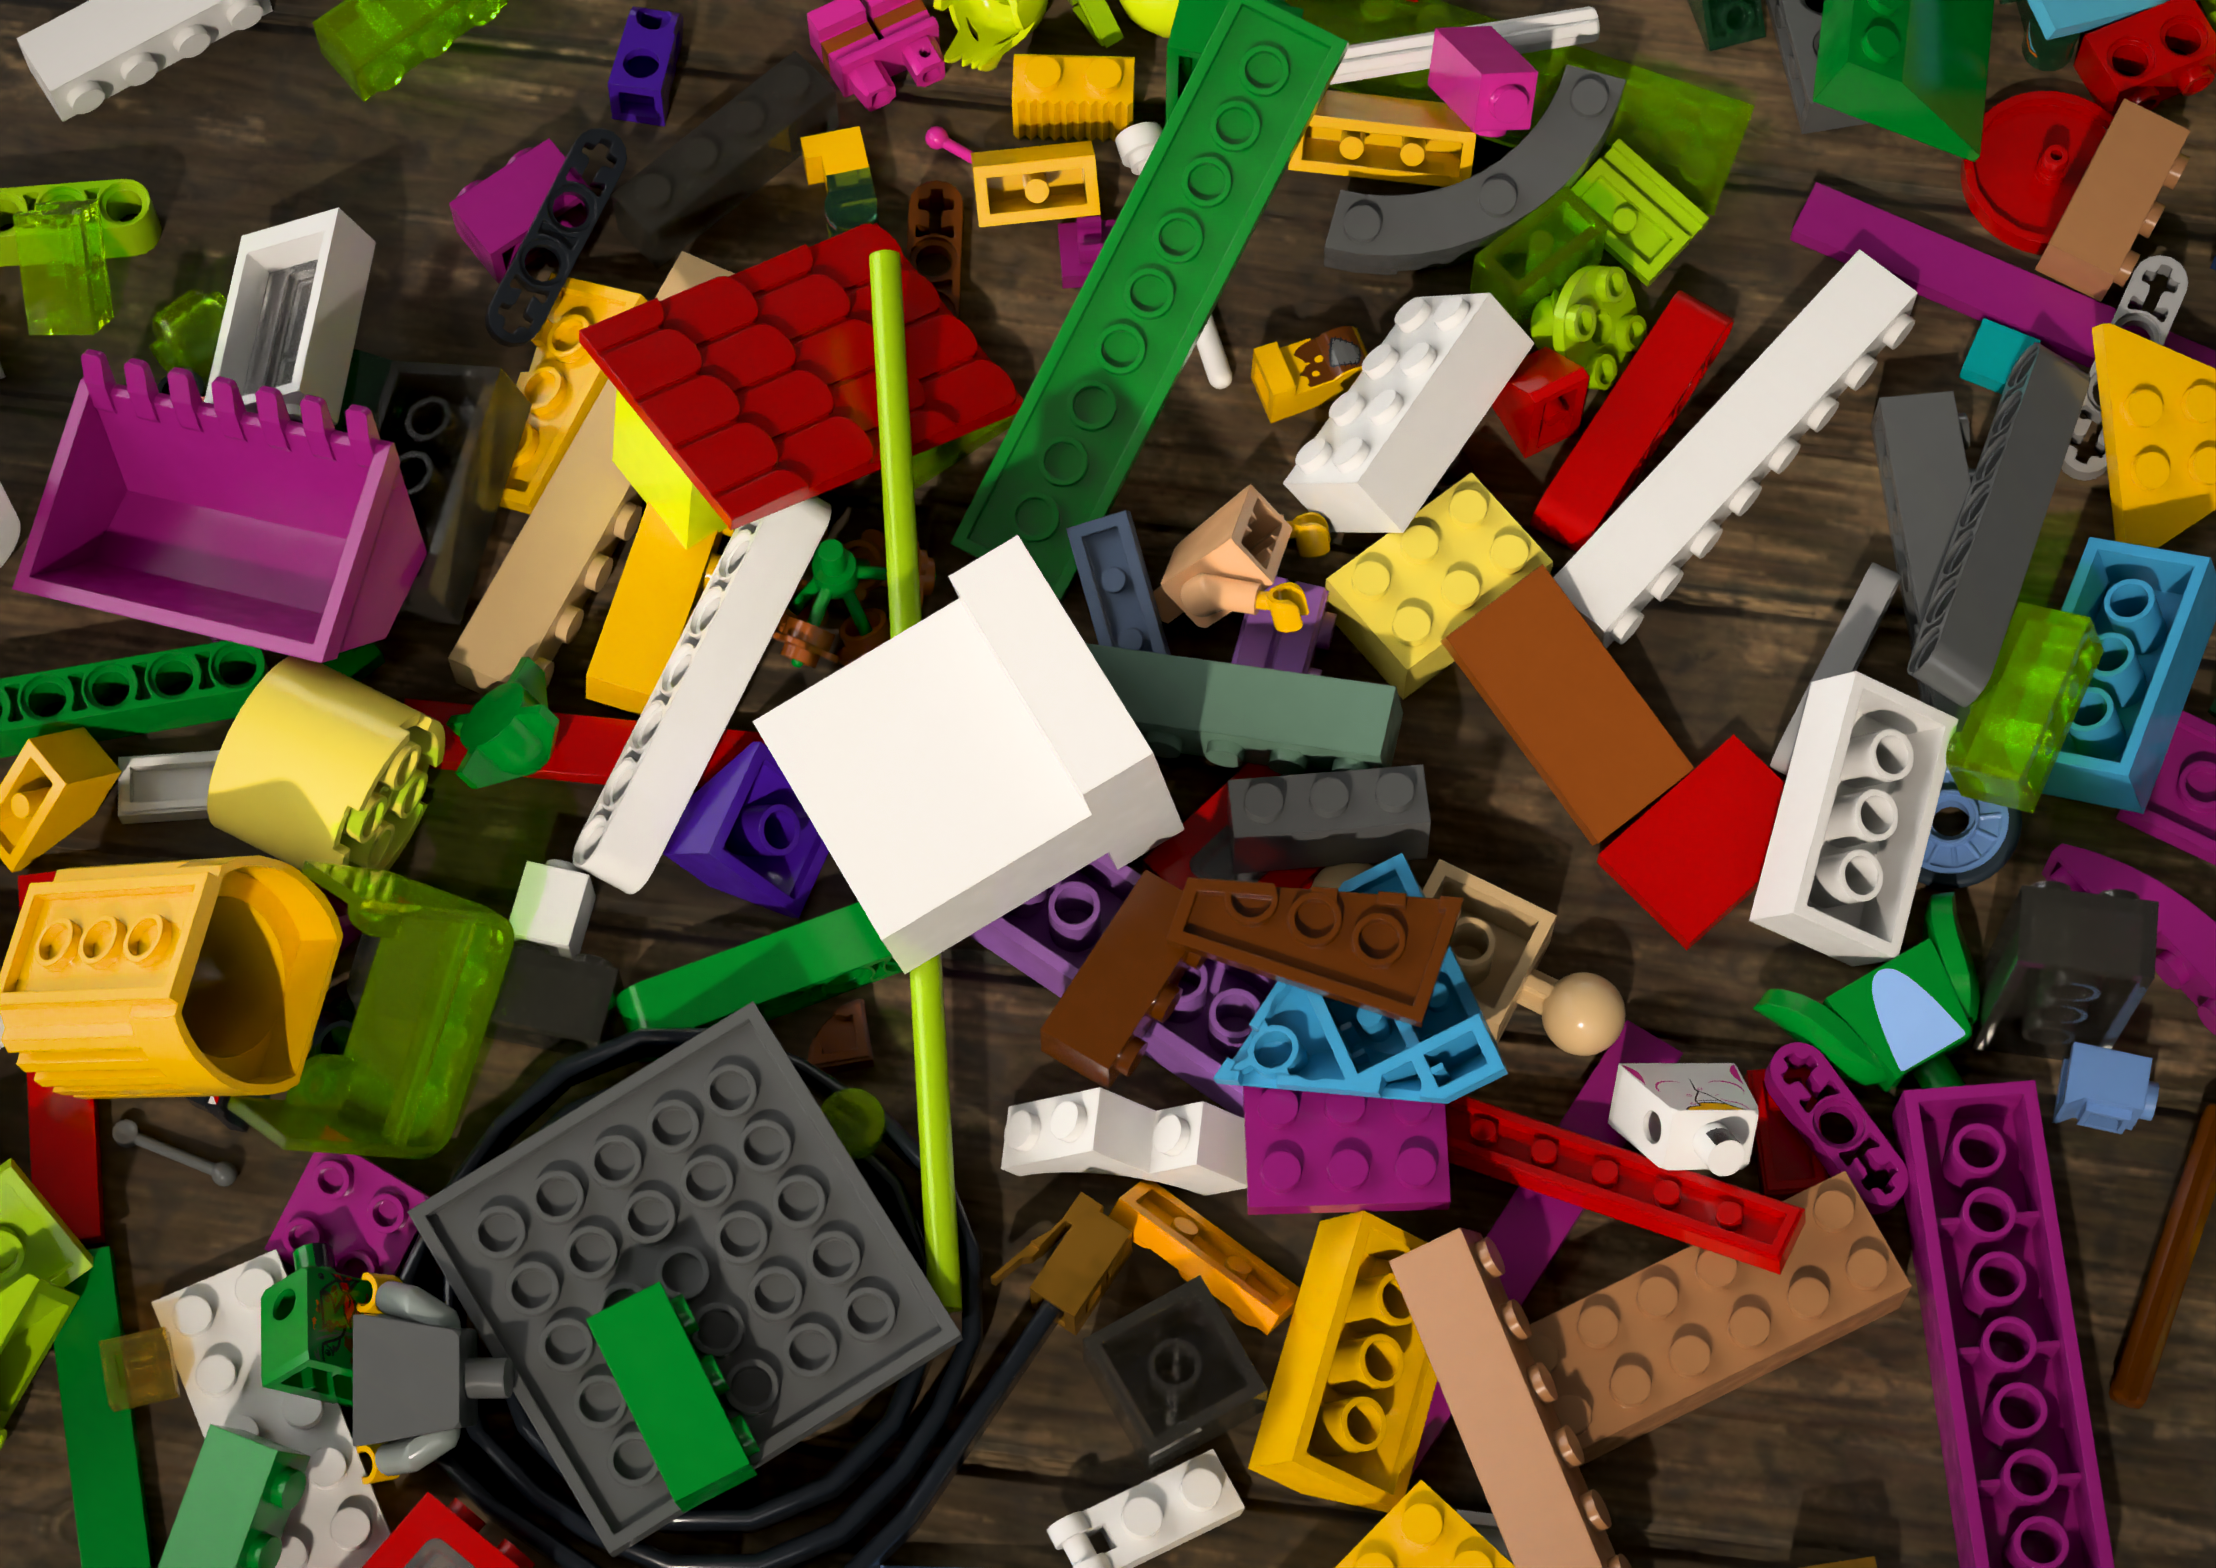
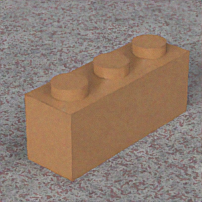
M2124 98L2035 270L2099 302L2103 300L2112 283L2124 287L2141 255L2131 250L2137 235L2140 234L2149 238L2166 206L2155 201L2162 186L2173 190L2190 159L2189 156L2180 152L2190 130Z

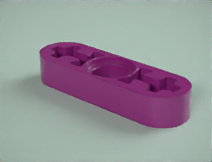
M1794 1042L1782 1046L1774 1054L1765 1071L1764 1080L1769 1095L1824 1166L1830 1177L1846 1171L1870 1214L1888 1212L1896 1206L1907 1190L1909 1175L1905 1163L1817 1048L1802 1042ZM1787 1063L1795 1070L1803 1066L1810 1070L1811 1074L1805 1084L1815 1100L1822 1091H1826L1829 1096L1821 1099L1810 1113H1807L1803 1108L1811 1098L1803 1084L1797 1081L1789 1085L1783 1079L1788 1069ZM1830 1112L1844 1115L1853 1126V1139L1844 1144H1835L1828 1141L1819 1130V1118ZM1865 1143L1869 1149L1861 1159L1863 1164L1856 1157L1851 1165L1847 1166L1843 1160L1854 1155L1861 1144ZM1866 1168L1873 1175L1884 1171L1889 1176L1890 1180L1884 1188L1886 1195L1878 1187L1868 1191L1863 1186L1862 1182L1868 1174Z

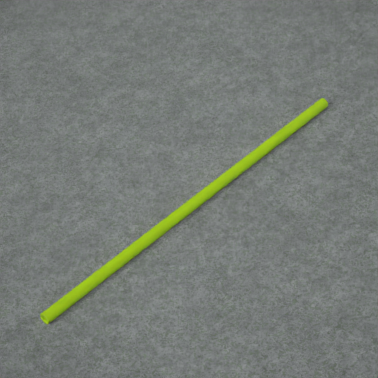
M878 250L869 255L890 637L892 639L922 621L901 257L900 253L894 250ZM940 953L909 973L926 1273L928 1282L947 1312L954 1313L962 1310L942 955Z

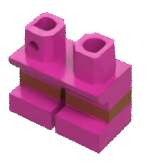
M834 0L807 13L810 45L844 98L854 94L870 112L889 104L896 97L895 85L890 78L894 75L908 70L917 87H927L946 76L945 62L940 49L939 24L934 16L930 17L922 0Z

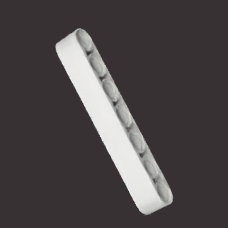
M814 496L734 530L578 837L572 856L573 864L576 867L627 894H635L646 884L826 531L832 512L829 503Z

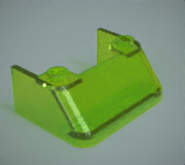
M305 860L301 873L348 903V916L353 926L366 935L380 937V941L343 1055L319 1054L306 1060L299 1084L288 1090L285 1100L231 1096L227 1108L283 1150L406 1159L429 1158L443 1149L454 1131L514 945L513 927L505 917L487 906L390 871Z

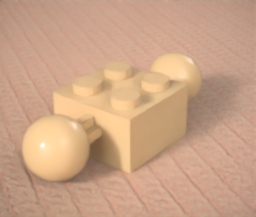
M1441 859L1438 860L1422 891L1426 898L1440 899V896L1464 898V904L1450 946L1497 1044L1517 1005L1520 1004L1542 1015L1543 1026L1548 1037L1557 1047L1567 1053L1578 1056H1590L1603 1052L1613 1045L1624 1028L1626 1012L1621 994L1610 981L1597 974L1587 972L1573 973L1557 980L1536 970L1550 944L1557 915ZM1347 863L1328 866L1318 873L1311 886L1339 889L1344 881L1374 866L1369 863Z

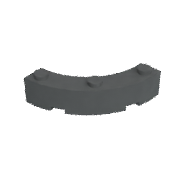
M1567 65L1553 100L1532 131L1501 160L1459 183L1438 190L1412 195H1367L1340 190L1324 247V267L1354 273L1393 275L1397 274L1398 271L1420 270L1436 267L1437 270L1479 258L1509 244L1534 228L1558 207L1562 197L1580 180L1588 168L1593 165L1612 130L1622 101L1626 80Z

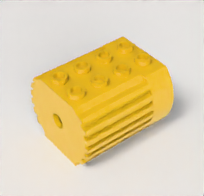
M260 855L59 869L56 871L53 882L29 884L0 972V1014L5 1026L1 1041L8 1053H20L16 1065L24 1072H36L34 1081L42 1087H54L52 1091L54 1093L74 1095L73 1097L80 1099L254 1096L285 1092L299 1084L307 1055L313 1044V1035L326 993L331 985L333 969L344 936L339 919L325 894L305 874L288 863Z

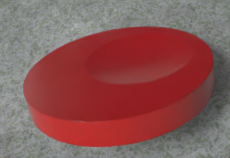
M2058 91L2022 93L1992 107L1984 114L1980 157L1975 162L1962 158L1961 162L1962 191L1966 203L1977 221L2003 243L2024 252L2042 255L2114 117L2099 105L2085 98Z

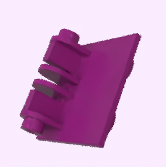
M323 1134L264 1249L268 1252L276 1249L281 1260L295 1267L293 1252L297 1248L310 1243H327L333 1247L337 1273L359 1279L366 1272L396 1276L416 1235L419 1234L407 1211L431 1196L329 1135Z

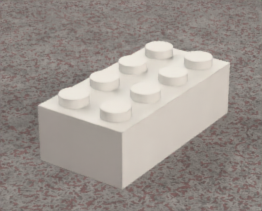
M1491 293L1414 297L1404 304L1395 316L1394 321L1396 324L1382 344L1374 348L1365 357L1362 363L1363 371L1348 392L1337 398L1330 407L1329 419L1317 436L1300 449L1295 458L1296 465L1283 484L1309 512H1317L1326 519L1329 532L1404 533L1535 344Z
M1858 671L1811 682L1749 921L1852 967L1890 961L1899 956L1959 719Z

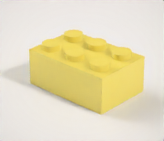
M1471 472L1420 509L1404 533L1386 534L1326 578L1325 589L1329 591L1327 612L1337 614L1336 625L1387 683L1390 686H1396L1398 695L1404 700L1454 662L1452 656L1440 642L1443 638L1542 564L1551 574L1553 560Z

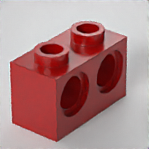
M2170 0L2085 34L2073 66L2095 103L2108 111L2113 117L2124 98L2152 111L2165 99L2180 93L2183 96L2194 95L2204 90L2213 82L2216 73V33L2196 0ZM2171 49L2181 50L2186 55L2177 54ZM2117 70L2128 71L2134 76L2123 75L2119 73Z

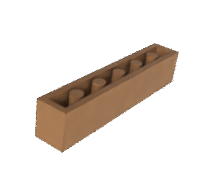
M1460 1227L1390 1260L1389 1263L1514 1567L1632 1568L1623 1554L1616 1555L1606 1532V1529L1612 1525L1610 1514L1600 1494L1595 1489L1588 1490L1578 1466L1585 1462L1582 1447L1573 1430L1568 1425L1562 1427L1552 1404L1553 1401L1558 1399L1555 1383L1542 1362L1535 1363L1525 1340L1532 1334L1531 1327L1520 1304L1515 1299L1509 1301L1499 1278V1276L1505 1274V1266L1494 1242L1489 1237L1483 1238L1479 1232Z

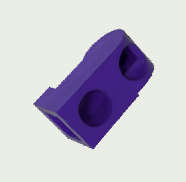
M635 6L630 10L608 80L612 119L665 127L670 108L669 95L682 46V13Z

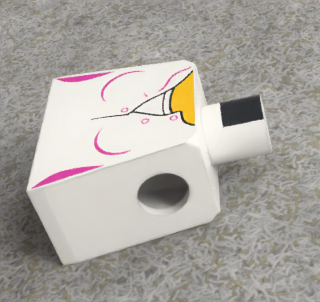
M1619 1063L1608 1124L1659 1168L1665 1170H1710L1717 1176H1729L1749 1165L1759 1110L1746 1082L1734 1063Z

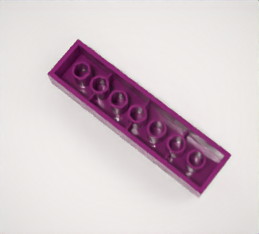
M2036 1081L1903 1090L1891 1116L1897 1154L1905 1163L1909 1175L1908 1187L1904 1193V1202L1959 1568H2115Z

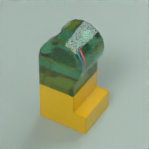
M860 126L800 137L808 185L825 182L827 197L824 201L828 237H834L862 224L877 223L879 225L877 199Z

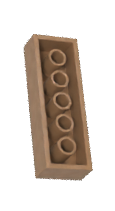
M1846 1171L1783 1201L1804 1208L1806 1223L1780 1275L1692 1245L1530 1324L1532 1334L1525 1340L1535 1363L1542 1362L1555 1383L1558 1399L1553 1401L1552 1404L1562 1427L1568 1425L1579 1440L1585 1462L1578 1465L1579 1467L1901 1307L1912 1285Z

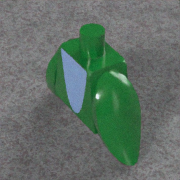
M1955 892L1930 896L1924 915L1923 942L1826 997L1822 1004L1799 993L1784 989H1768L1754 1005L1753 1009L1777 1024L1796 1042L1807 1043L1817 1048L1839 1077L1845 1081L1862 1086L1876 1084L1884 1092L1896 1088L1913 1077L1921 1089L1965 1086V1082L1948 1056L1961 1049L1972 1036L1971 1027L1978 1018L1980 994L1973 958L1957 915Z

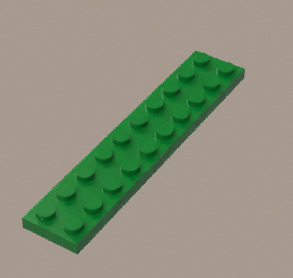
M1229 0L950 543L952 546L978 559L1018 535L1058 600L1064 602L1078 574L1066 528L1108 516L1349 48L1348 41L1265 0Z

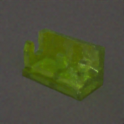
M99 199L41 202L34 204L35 210L18 211L13 215L29 336L94 335L114 318Z

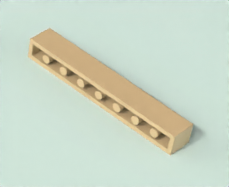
M682 251L655 298L661 301L715 277H728L735 273ZM609 379L448 657L457 684L485 696L499 685L508 682L521 657H530L545 672L547 688L554 672V662L552 660L563 642L570 644L576 637L584 617L582 607L592 590L599 592L606 584L613 566L611 556L620 540L628 541L638 527L642 515V507L640 505L643 499L612 461L616 387Z

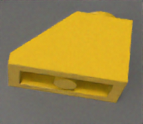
M85 727L29 738L0 785V859L12 873L24 869L92 818L122 771Z

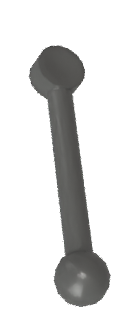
M121 1120L113 1127V1138L123 1148H131L138 1145L211 1175L212 1180L218 1186H230L237 1179V1169L231 1162L221 1161L216 1164L141 1133L136 1123L132 1120Z

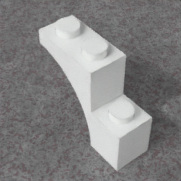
M1101 1087L1009 1106L1004 1131L1001 1169L1017 1176L1059 1172L1125 1176L1179 1187L1203 1196L1247 1188L1244 1118L1204 1101L1156 1111Z

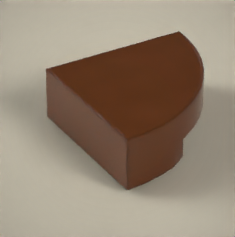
M863 999L849 1002L834 1011L833 1016L822 1025L810 1044L808 1061L827 1074L874 1067Z

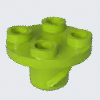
M1589 265L1577 270L1565 283L1560 294L1557 289H1554L1551 296L1544 297L1537 303L1530 322L1532 340L1539 350L1548 347L1584 367L1589 375L1587 389H1610L1629 365L1633 352L1639 350L1647 337V325L1644 318L1637 315L1634 294L1627 281L1626 273L1622 268L1616 266Z

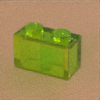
M1565 186L1475 255L1470 291L1473 294L1491 293L1517 324L1520 325L1532 316L1535 306L1541 299L1551 296L1554 289H1557L1560 294L1565 283L1577 270L1585 266L1601 263L1608 226L1568 186Z

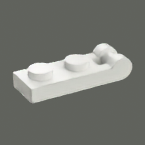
M1211 1449L1084 1511L1074 1512L1059 1519L1047 1529V1533L1056 1550L1064 1549L1073 1568H1134L1240 1516L1245 1506L1215 1451ZM1101 1531L1111 1550L1106 1553L1097 1554L1088 1537Z

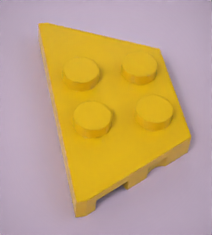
M2100 324L2092 327L2115 541L2159 548L2216 510V369L2114 324Z

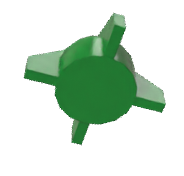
M521 657L508 682L488 692L475 704L470 713L452 715L446 723L460 737L464 747L468 749L455 774L471 789L482 788L534 774L545 766L553 755L560 720L548 709L545 672L530 657Z

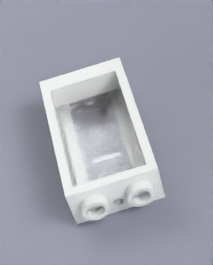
M339 207L241 237L204 402L214 404L211 383L216 377L221 376L233 379L237 383L246 411L258 413L255 393L264 385L280 390L291 421L303 423L300 402L306 395L321 397L326 401L333 424H338L376 244Z

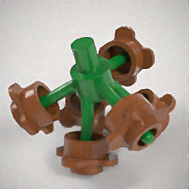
M826 528L811 558L813 559L812 571L814 577L809 582L803 579L800 580L776 627L781 633L774 631L771 637L784 643L780 655L791 659L792 665L796 668L805 665L816 669L819 659H825L834 663L839 661L840 664L846 666L891 639L890 619L887 618L885 612L877 608L863 610L860 601H864L868 597L870 591L880 586L887 587L888 589L884 533L876 529H868L863 532L861 539L842 544L836 539H828V529ZM917 541L922 608L923 595L930 596L932 594L937 576L933 558H928L926 550H920L919 542ZM843 598L851 616L840 627L839 634L845 647L840 649L836 656L829 653L836 635L821 627L827 623L829 618L827 607L830 599L839 600Z

